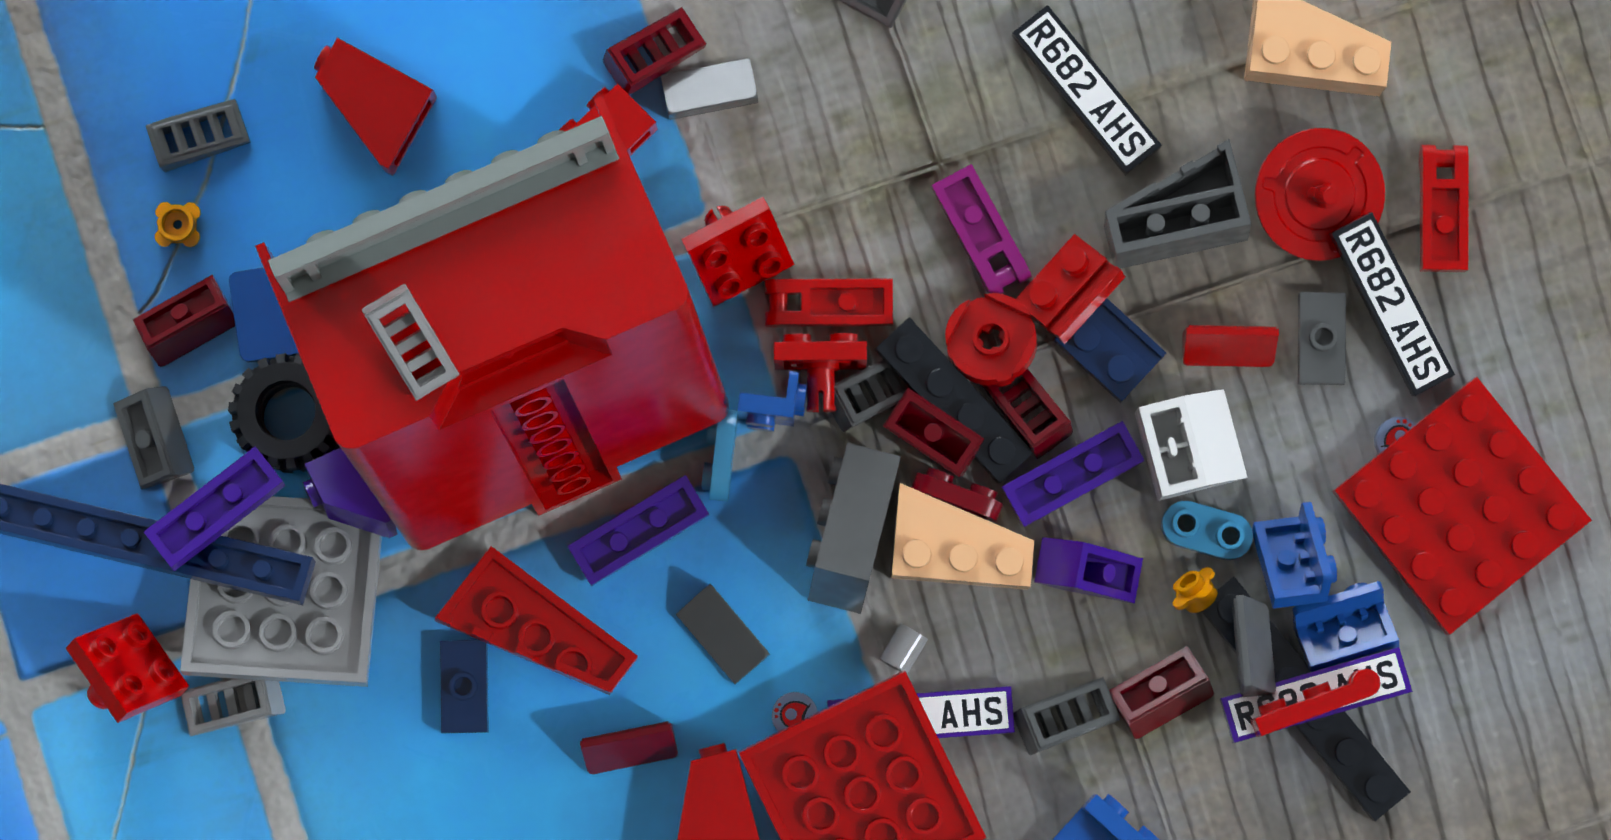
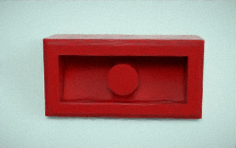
M1189 325L1182 333V362L1186 366L1271 367L1275 362L1279 329L1265 326Z

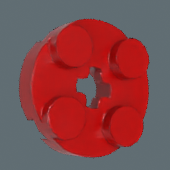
M989 293L984 294L985 297L976 298L971 302L969 299L961 303L954 310L948 320L945 331L947 352L950 362L969 381L980 385L1003 387L1011 384L1015 378L1022 375L1031 365L1037 350L1036 329L1028 310L1022 303L1004 294ZM993 329L1000 331L999 339L1003 342L1001 346L993 347L991 350L985 349L984 342L979 339V336L982 333L989 335Z

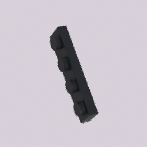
M910 317L874 349L911 390L985 438L974 459L997 484L1006 479L1033 453L1028 445Z

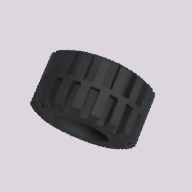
M286 353L276 354V358L271 360L265 357L257 361L259 366L253 370L248 367L242 374L245 378L240 385L235 383L232 393L235 394L234 401L229 402L228 412L232 414V421L229 422L231 431L235 433L236 441L243 450L248 452L256 447L273 469L280 470L283 473H293L296 470L306 472L305 463L339 449L340 446L333 437L300 355L296 354L293 357L288 356ZM297 387L306 391L312 397L315 403V417L312 425L303 435L292 440H281L271 435L264 423L265 408L268 401L277 392L286 388Z

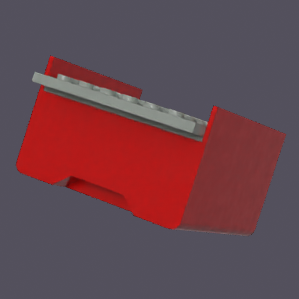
M603 96L593 99L600 116L565 132L563 130L549 132L539 138L537 144L519 152L517 150L503 152L494 157L491 164L473 172L471 170H463L454 173L445 180V184L427 192L425 190L410 192L403 196L397 205L381 212L379 210L364 212L353 220V224L337 231L324 230L309 237L306 244L274 257L265 242L255 246L335 441L404 539L414 549H430L531 504L538 516L622 480L617 468L618 466L719 423L728 414L729 401L687 284ZM403 284H406L460 374L417 401L362 312L365 306ZM404 304L379 320L385 326L408 312L409 309ZM415 322L390 338L395 344L419 330L420 327ZM426 340L401 356L406 362L431 346ZM437 357L411 373L415 380L442 364Z

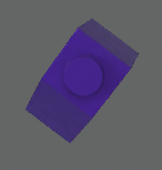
M341 448L305 463L309 480L302 483L312 506L315 508L322 505L328 519L386 538L398 535L395 524Z
M1042 537L1034 583L1075 593L1135 603L1143 558L1086 542Z

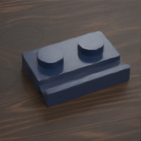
M1107 298L1066 344H1063L1057 337L1053 341L1120 403L1166 355V352Z

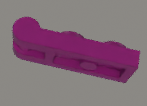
M972 164L931 185L933 193L988 294L1004 293L1003 287L1017 280L1020 284L1032 278L1025 260ZM1003 253L1008 265L994 272L988 260Z

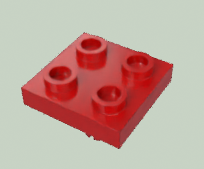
M764 197L734 212L727 206H717L716 208L722 217L719 220L711 209L704 219L706 226L681 239L713 306L733 298L739 293L795 265Z
M853 333L830 334V341L811 342L810 334L783 335V342H774L775 370L807 371L806 411L819 412V393H822L823 412L836 411L835 371L866 369L867 341H858V335Z
M138 613L76 637L65 648L91 684L87 690L89 701L99 709H108L117 723L180 697L190 687Z

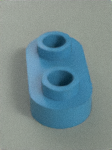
M729 410L727 416L721 422L708 427L707 444L715 445L713 463L704 462L701 489L710 490L709 500L728 502L738 420L737 410Z
M1180 501L1171 505L1165 511L1161 521L1162 533L1172 545L1223 560H1234L1243 556L1249 550L1253 541L1252 528L1242 516L1191 501ZM1187 515L1193 519L1194 527L1192 531L1183 532L1178 528L1177 521L1180 516ZM1225 528H1233L1237 531L1238 541L1235 544L1229 545L1223 541L1222 532Z

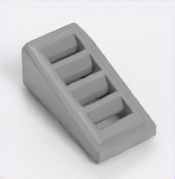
M406 284L397 287L362 309L363 314L416 401L460 375ZM406 304L409 309L408 312L385 326L382 325L379 320L380 318ZM417 322L420 327L419 330L399 342L393 343L390 338L391 336ZM426 340L429 342L430 348L406 362L403 360L402 354ZM438 357L442 365L415 380L411 372Z
M228 678L187 689L181 695L190 736L281 715L286 711L279 681ZM238 687L243 689L247 711L243 713L236 690ZM221 691L224 692L229 714L228 717L224 718L217 693ZM200 696H207L212 721L204 722L199 701Z

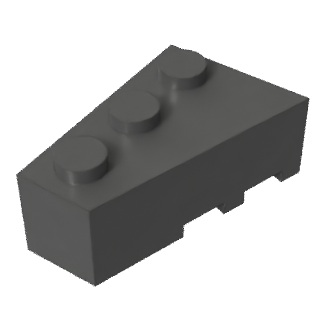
M1230 139L1217 145V149L1195 162L1190 161L1181 166L1179 171L1159 183H1152L1105 211L1104 230L1115 267L1117 266L1121 269L1248 241L1251 220Z
M847 443L843 458L834 456L828 483L836 485L833 499L823 498L817 525L825 526L822 541L812 540L806 566L814 568L808 601L861 614L901 456Z

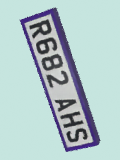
M1394 648L1275 682L1276 692L1273 695L1242 697L1240 693L1220 698L1232 743L1256 737L1250 719L1261 716L1258 709L1259 706L1281 698H1285L1287 706L1305 700L1302 694L1303 690L1327 681L1331 690L1346 685L1350 674L1357 670L1371 669L1378 674L1381 684L1376 694L1288 727L1413 692L1400 648Z
M1011 686L916 693L938 738L1015 733ZM844 699L827 700V706L830 707Z

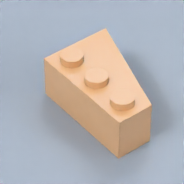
M1253 0L1244 80L1380 96L1387 87L1392 42L1303 0Z
M899 483L891 578L1028 590L1031 587L1034 540Z

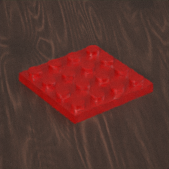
M1478 377L1472 378L1332 491L1446 635L1452 634L1592 521Z
M905 670L738 751L781 840H983L987 838Z

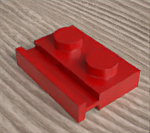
M1074 234L1015 299L1026 307L1034 321L1048 332L1054 334L1063 344H1066L1126 276L1119 267H1115L1106 257Z

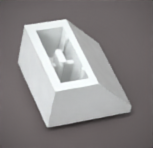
M1224 389L1185 395L1145 405L1135 411L1158 501L1247 478Z

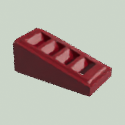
M681 7L606 49L603 63L615 82L630 95L705 48L706 42ZM673 26L686 44L681 48L668 30ZM658 36L670 53L669 55H663L653 40L655 37ZM643 46L653 64L648 66L637 49ZM624 57H628L637 73H633Z
M1029 369L1020 375L1022 381L1004 394L999 391V388H1001L999 386L982 385L1018 436L1033 451L1032 454L1036 459L1041 458L1072 435L1071 421ZM1030 390L1033 394L1015 408L1011 406L1012 402ZM1041 405L1044 410L1025 423L1022 418ZM1051 421L1054 422V423H1052L1050 426H1048L1047 428H1045L1043 431H1041L1040 433H1038V434L1035 436V434H1034L1035 432H1037L1038 430H1040L1042 427H1044V426H1045L1046 424H1048L1049 422H1051Z

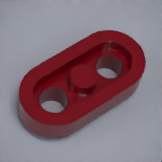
M928 467L926 474L916 473L911 488L983 519L997 522L1003 504L995 500L996 491L971 483L969 490L952 484L954 476Z

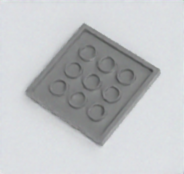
M270 497L221 536L313 557L316 563L303 606L190 579L180 672L182 675L368 687L382 536L328 519L322 505L314 508L307 498Z

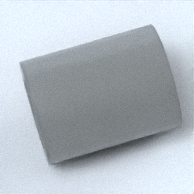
M900 623L879 659L900 672L905 670L908 674L928 639Z

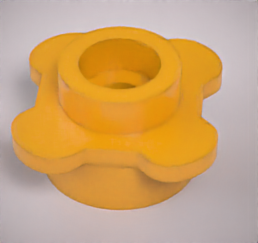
M163 202L157 206L155 214L158 217V231L155 233V240L160 246L169 247L172 243H183L186 247H194L199 243L200 234L197 232V219L201 215V210L195 203L188 202L182 206ZM181 221V228L175 229L174 222Z
M1205 567L1199 572L1189 571L1173 584L1176 598L1173 600L1172 605L1175 609H1186L1190 613H1198L1207 609L1215 601L1218 591L1211 582L1215 575L1212 568Z

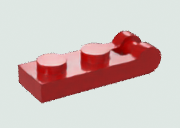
M1421 145L1419 150L1420 272H1467L1469 243L1468 146L1453 145L1452 150L1436 149L1435 145ZM1437 167L1451 168L1452 179H1437Z
M893 278L765 280V295L769 296V311L765 312L766 327L893 326ZM789 295H801V311H788Z
M1361 669L1350 674L1346 685L1331 690L1327 681L1303 690L1302 694L1305 700L1287 706L1285 698H1281L1258 707L1261 716L1250 719L1256 737L1264 736L1370 697L1379 690L1381 684L1380 677L1371 669Z

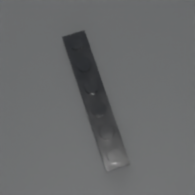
M1232 577L1217 589L1218 594L1215 601L1201 612L1236 653L1232 613L1233 600L1236 598V595L1252 597L1238 580ZM1270 621L1275 682L1310 673L1307 664ZM1345 711L1295 725L1372 821L1378 820L1411 792Z

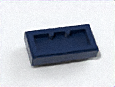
M480 640L440 641L441 733H489L488 644Z

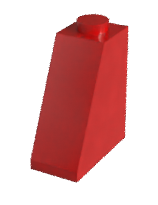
M337 38L332 47L326 45L320 52L314 65V69L318 71L315 78L383 170L393 176L436 101L437 96L434 90Z
M725 743L699 749L700 759L692 760L690 764L677 840H760L737 749L727 751Z

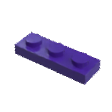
M1121 421L1005 484L1001 489L1024 528L1138 466L1145 460L1124 422Z
M254 447L146 529L144 534L173 571H176L286 485L259 450Z
M684 475L567 547L588 582L593 586L710 516L689 479Z

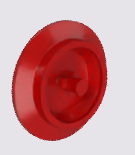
M1311 128L1299 131L1283 139L1267 155L1256 179L1255 207L1263 229L1281 249L1296 257L1307 260L1324 261L1339 258L1340 255L1329 233L1369 212L1373 213L1376 221L1379 223L1384 209L1385 183L1376 158L1357 138L1336 129Z

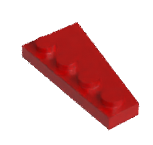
M492 546L435 617V621L608 695L613 692L638 659L635 653Z

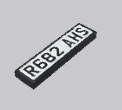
M1048 5L1012 32V37L1125 176L1161 148L1162 144Z
M1369 212L1329 233L1411 396H1416L1454 376L1455 373L1373 213Z

